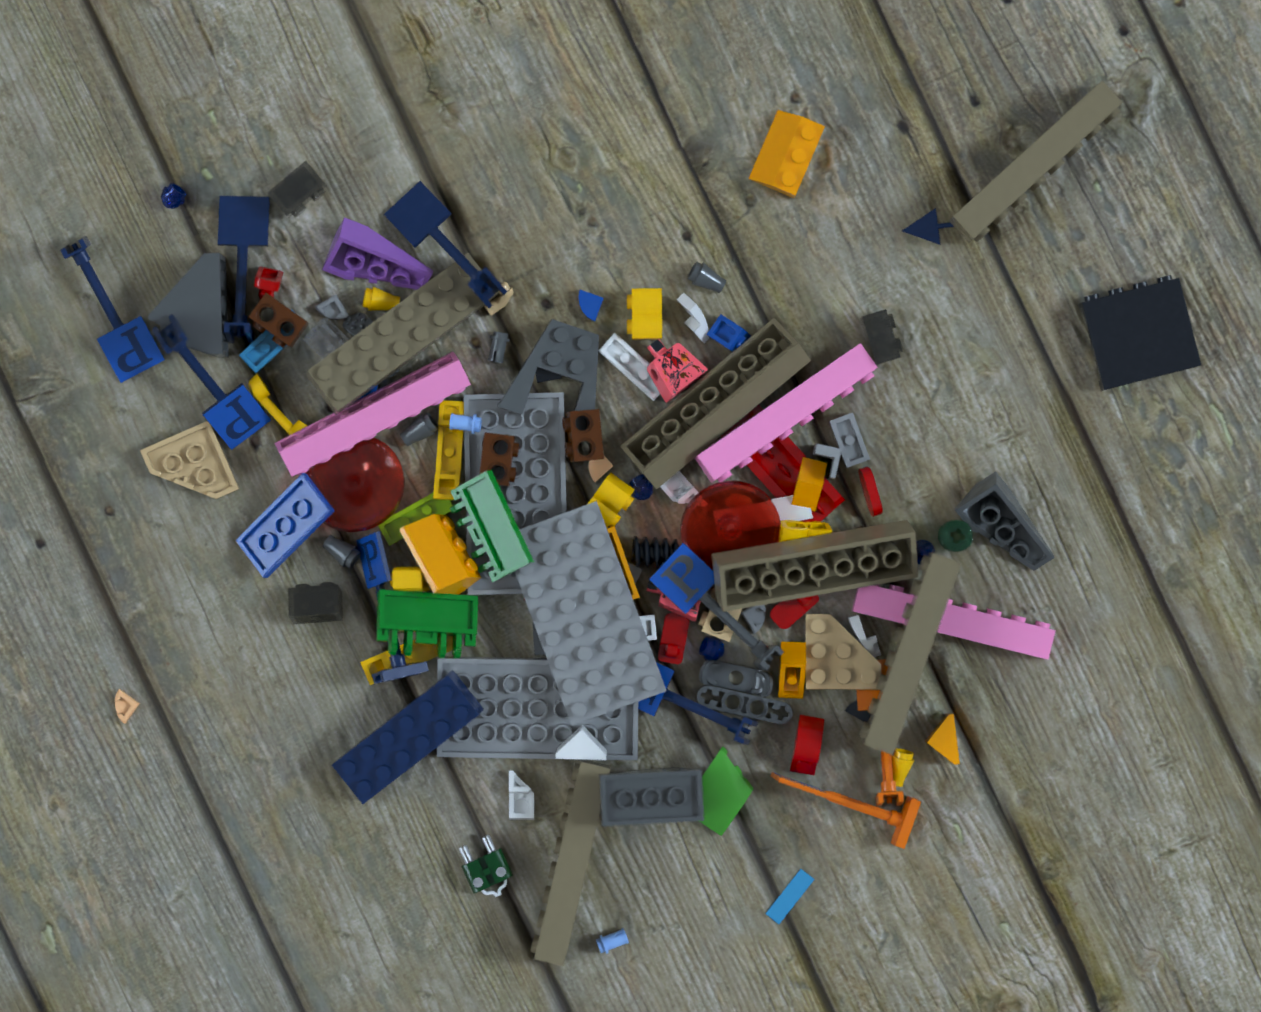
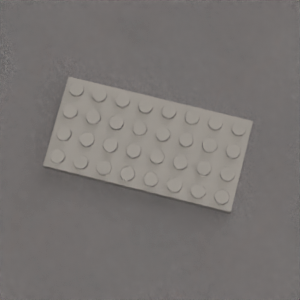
M564 392L529 393L522 415L497 407L505 394L464 395V415L474 416V414H477V417L482 418L480 432L472 434L471 431H464L465 482L473 479L480 473L484 432L515 436V442L519 443L518 458L513 457L512 467H516L515 483L510 482L509 488L500 487L518 528L522 529L567 512L565 433L562 425L564 417ZM502 441L497 442L494 446V452L499 455L505 454L508 450L507 443ZM497 466L492 469L496 480L504 477V468ZM473 522L466 525L467 553L471 559H473L471 553L484 547L483 543L475 546L467 527L472 525ZM487 553L480 558L473 559L478 567L490 561ZM494 567L479 573L481 579L468 588V595L523 594L515 572L492 582L488 572L494 570Z
M597 501L519 529L534 562L515 571L571 726L665 692L664 682Z
M437 658V682L454 670L484 708L480 715L437 747V757L556 759L557 748L583 725L607 750L606 760H638V702L571 726L547 658Z

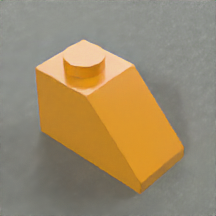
M781 641L780 648L784 653L779 658L778 698L803 699L806 672V642Z

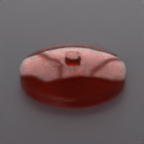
M374 437L370 440L360 441L352 449L346 452H339L333 455L329 461L318 463L310 467L306 472L335 510L323 523L333 529L344 532H362L375 528L385 522L398 508L405 488L404 471L397 455L388 445Z
M723 481L701 490L686 506L680 523L682 543L712 570V554L779 542L781 529L780 517L771 498L760 488L742 481Z

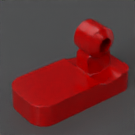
M259 267L254 287L259 288L258 296L260 300L265 293L274 297V292L279 291L283 271Z
M815 595L779 602L771 609L770 617L779 628L788 629L818 603L819 596Z
M668 613L665 616L658 651V659L661 662L682 663L690 623L689 619L676 613Z

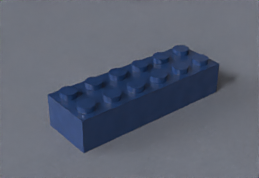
M452 670L343 754L332 766L359 801L364 804L475 719L484 708L454 670Z

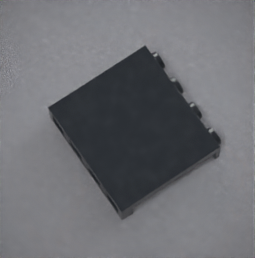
M1171 275L1157 278L1156 284L1148 285L1147 281L1133 284V290L1125 292L1123 287L1108 291L1109 296L1099 298V294L1084 297L1085 302L1079 304V307H1082L1094 353L1100 377L1098 382L1101 391L1201 366L1179 278L1172 279Z

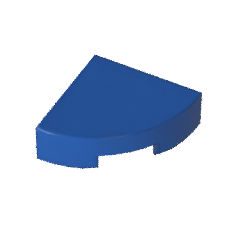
M580 290V308L586 317L595 322L604 298Z

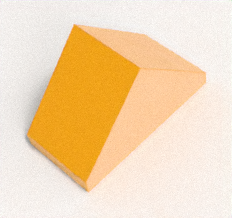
M805 457L802 458L791 505L811 508V511L815 512L823 487L827 463Z
M947 713L925 742L950 762L957 765L960 764L954 714Z

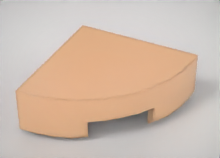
M605 456L601 460L589 461V472L594 482H597L613 467L612 463Z
M119 689L115 696V709L118 718L126 724L140 703Z

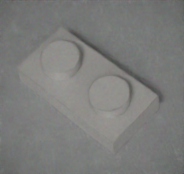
M853 413L829 421L838 448L842 449L841 456L846 468L870 460Z

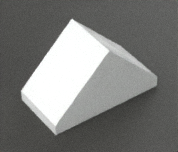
M583 725L556 750V759L606 760L607 750Z

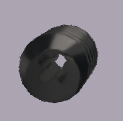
M634 536L631 563L635 560L636 567H640L642 561H645L646 568H650L652 562H655L656 569H659L662 563L678 549V540L673 539L670 546L667 538H664L661 545H659L657 537H654L651 544H649L647 537H643L642 542L639 543L637 536Z

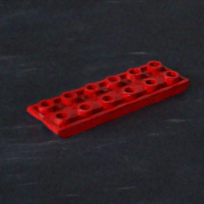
M758 404L720 437L724 438L764 409ZM778 437L771 442L772 448L762 455L759 451L750 456L753 461L746 465L775 498L794 494L802 458H807L789 437L782 441ZM825 477L815 512L812 511L813 518L801 520L802 522H821L845 500Z

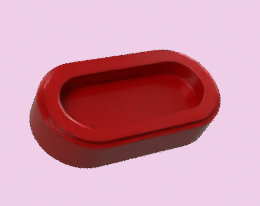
M868 466L858 469L859 479L869 512L872 517L881 515L883 508L873 473Z

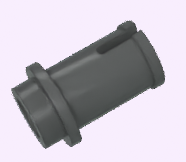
M494 331L493 336L490 335L492 343L488 361L503 363L506 343L510 339H508L507 333Z

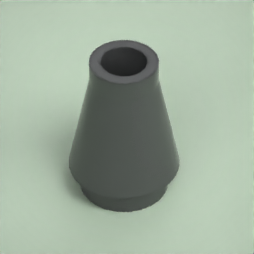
M695 262L687 277L688 280L692 281V285L713 290L717 293L722 291L726 283L725 279L720 277L704 262L702 264Z
M427 412L424 415L420 414L405 431L400 433V436L404 443L409 446L412 443L435 435V431L439 427L434 418Z
M332 535L323 544V548L342 567L351 569L361 556L357 546L335 538Z

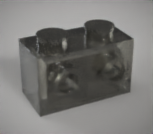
M305 161L272 188L268 194L288 218L292 215L296 218L306 210L304 205L311 199L315 202L325 194L324 188L327 185Z
M885 309L862 316L860 320L874 363L880 365L899 359L901 357L900 352H903L900 338H895L892 329L896 328L892 313L887 314Z
M323 582L320 586L298 584L295 588H288V612L293 625L343 621L342 591L339 585L333 582Z

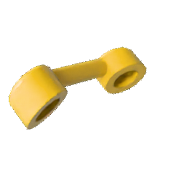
M258 373L249 380L248 386L253 397L289 435L308 426L301 420L292 424L268 398L271 394Z

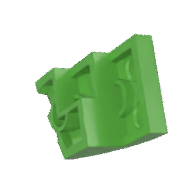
M723 746L702 775L704 821H699L720 836L726 831L754 789L750 782L743 777L738 765L734 766L727 756L728 751Z

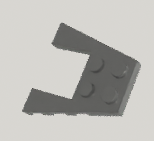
M551 319L497 407L522 415L536 370L539 368L582 383L574 411L595 409L599 335ZM579 416L575 421V425L579 430L583 431L587 426L585 418Z

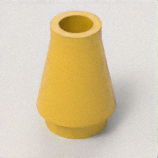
M374 286L372 288L366 287L362 307L368 308V311L390 310L400 303V296H395Z
M895 748L893 755H891L893 781H896L897 787H903V783L915 761L913 759V752L901 748Z

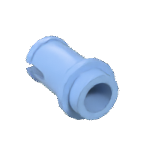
M451 413L449 428L451 430L471 431L472 434H475V432H480L482 418L477 417V414L465 416Z
M624 928L606 936L601 934L599 935L600 938L595 939L600 953L606 952V954L611 949L629 943Z

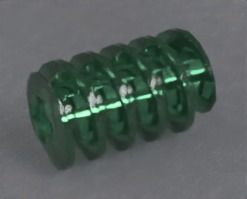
M962 520L945 522L938 531L939 543L944 549L951 552L964 551L973 541L972 529ZM957 530L960 540L953 542L954 538L950 536V533Z

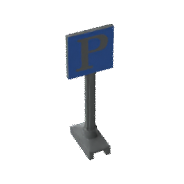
M684 543L678 547L649 579L685 614L697 601H701L751 648V652L757 657L753 664L759 670H768L770 668L765 661L771 662L773 660L770 656L771 654L773 656H780L784 653L778 645L767 646L761 640L758 641L727 611H722L719 604L707 593L715 583L714 571Z

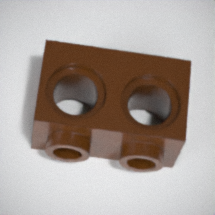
M268 293L264 294L249 315V318L253 320L251 326L261 333L267 330L274 336L271 340L282 348L286 344L292 348L309 325L306 320ZM268 308L272 309L274 312L272 320L268 322L262 321V311ZM286 323L294 325V332L290 336H283L281 333V328Z
M599 409L566 412V417L562 419L564 433H568V442L565 443V454L567 458L570 457V462L604 459ZM579 416L585 418L587 426L583 431L579 430L575 425V421ZM582 441L586 442L589 446V452L585 456L578 452V445Z
M484 432L479 475L497 466L504 468V477L497 480L499 487L509 488L510 482L515 483L516 467H512L513 457L518 458L519 443L515 442V436ZM500 441L508 445L507 452L502 455L494 452L495 444Z

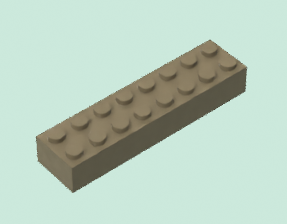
M1101 81L957 212L949 222L968 243L973 239L978 242L990 231L987 227L990 223L993 222L996 226L1009 214L1006 209L1010 205L1013 208L1018 206L1027 197L1025 192L1028 189L1033 192L1046 180L1043 175L1047 171L1052 175L1065 163L1062 159L1065 155L1069 158L1083 146L1080 142L1082 139L1085 138L1089 141L1102 129L1099 125L1102 121L1107 124L1121 111L1118 107L1123 102Z
M469 253L465 254L464 256L478 271H481V268ZM456 262L307 370L306 376L336 415L485 306L467 285L471 278ZM499 292L492 296L488 301L490 302L494 298H496Z
M773 318L620 447L657 490L811 360L800 344Z
M908 520L712 554L716 600L723 612L918 577L916 533Z
M929 552L928 556H923L919 566V570L923 572L920 580H914L910 592L914 594L911 604L906 603L902 617L905 618L902 628L898 626L893 641L897 642L895 650L889 651L885 661V665L889 667L886 675H880L876 687L880 692L877 699L872 698L868 709L869 714H871L868 723H863L859 734L863 738L862 742L864 745L893 755L962 563Z
M582 759L580 764L575 763L572 780H576L574 789L569 788L566 804L570 805L569 813H563L560 829L564 830L563 838H557L554 850L555 854H559L557 862L552 861L548 876L553 881L551 886L546 885L542 903H546L547 906L545 911L540 910L537 927L541 928L540 935H534L531 952L535 953V960L564 966L601 810L599 774L609 773L610 765Z

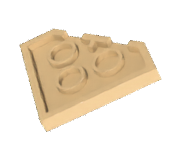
M208 421L140 450L150 474L214 499H219L240 489L217 435Z
M805 614L806 690H877V683L881 675V664L831 614Z

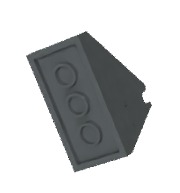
M204 253L148 315V319L161 325L159 329L161 331L171 324L168 316L173 314L188 338L186 341L188 348L218 358L229 357V342L224 334V322H228L226 257L220 253Z
M671 767L599 774L602 826L704 821L701 769Z

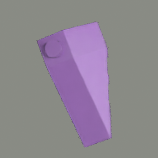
M345 217L335 234L322 268L323 271L347 280H354V277L369 279V283L377 284V281L391 282L396 287L417 290L426 284L433 274V270L368 226Z

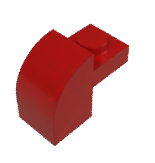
M806 715L799 716L790 764L791 772L815 775L820 756L825 719Z

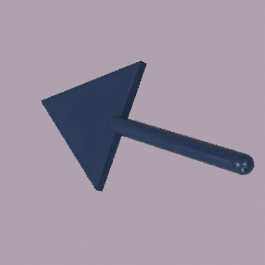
M935 208L903 229L902 232L941 245L939 229L954 226L950 222L938 224Z

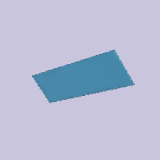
M800 869L766 912V915L780 924L815 879Z

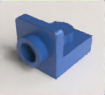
M720 314L707 333L710 338L731 352L735 351L751 337L742 327Z

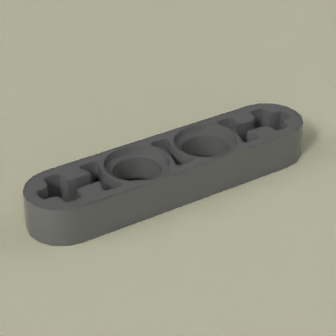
M712 685L702 686L697 692L699 704L710 709L776 724L788 723L793 716L791 706L783 701ZM707 689L712 690L711 693L714 696H719V691L725 692L721 699L722 707L716 706L718 703L716 700H710L709 704L704 703L705 700L701 697V693H706ZM729 695H736L739 698L740 704L737 708L729 709L726 706L725 700ZM755 700H759L764 704L763 712L758 715L750 711V704ZM768 702L773 703L772 709L778 710L780 706H785L788 716H783L782 720H779L777 714L770 713V718L765 717L768 711Z

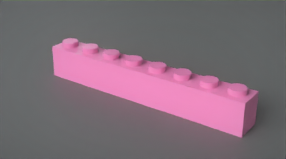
M861 343L697 455L694 459L711 483L716 480L720 483L732 475L730 470L738 465L742 469L753 461L750 456L758 451L762 455L772 448L771 442L778 437L781 441L793 433L792 427L798 423L804 426L814 419L812 414L820 409L821 412H824L834 405L832 401L834 398L840 395L843 399L854 391L852 387L854 384L860 381L863 385L875 376L872 372L878 368L863 345Z
M451 352L357 400L339 414L332 413L274 444L291 476L306 473L310 467L329 461L333 455L352 449L360 441L370 440L378 432L395 427L399 421L407 417L417 416L421 410L440 404L444 398L452 394L455 395L463 392L471 384L459 359L454 352Z
M879 584L857 588L852 611L904 624L905 618L902 617L906 603L911 604L914 594L903 593V587L891 584L889 589L879 587ZM948 600L937 631L938 633L1049 660L1056 631L1049 629L1050 624L1036 621L1035 625L1025 623L1026 618L1011 614V619L1001 617L1002 612L987 609L986 613L976 611V605L963 603L962 607L952 605L953 600Z

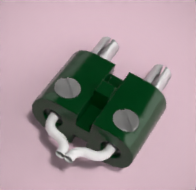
M486 835V838L485 836L482 837V841L488 853L482 857L473 860L466 845L463 848L462 846L459 848L465 862L461 867L473 894L481 891L484 895L493 894L495 897L502 895L501 890L506 887L507 879L512 877L513 873L502 849H496L490 835ZM504 881L503 885H501L498 888L497 892L492 890H484L494 884Z

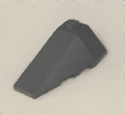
M997 472L975 484L956 506L955 511L969 529L975 533L982 534L989 539L990 543L1000 546L1009 552L1010 556L1031 570L1035 571L1054 559V555Z

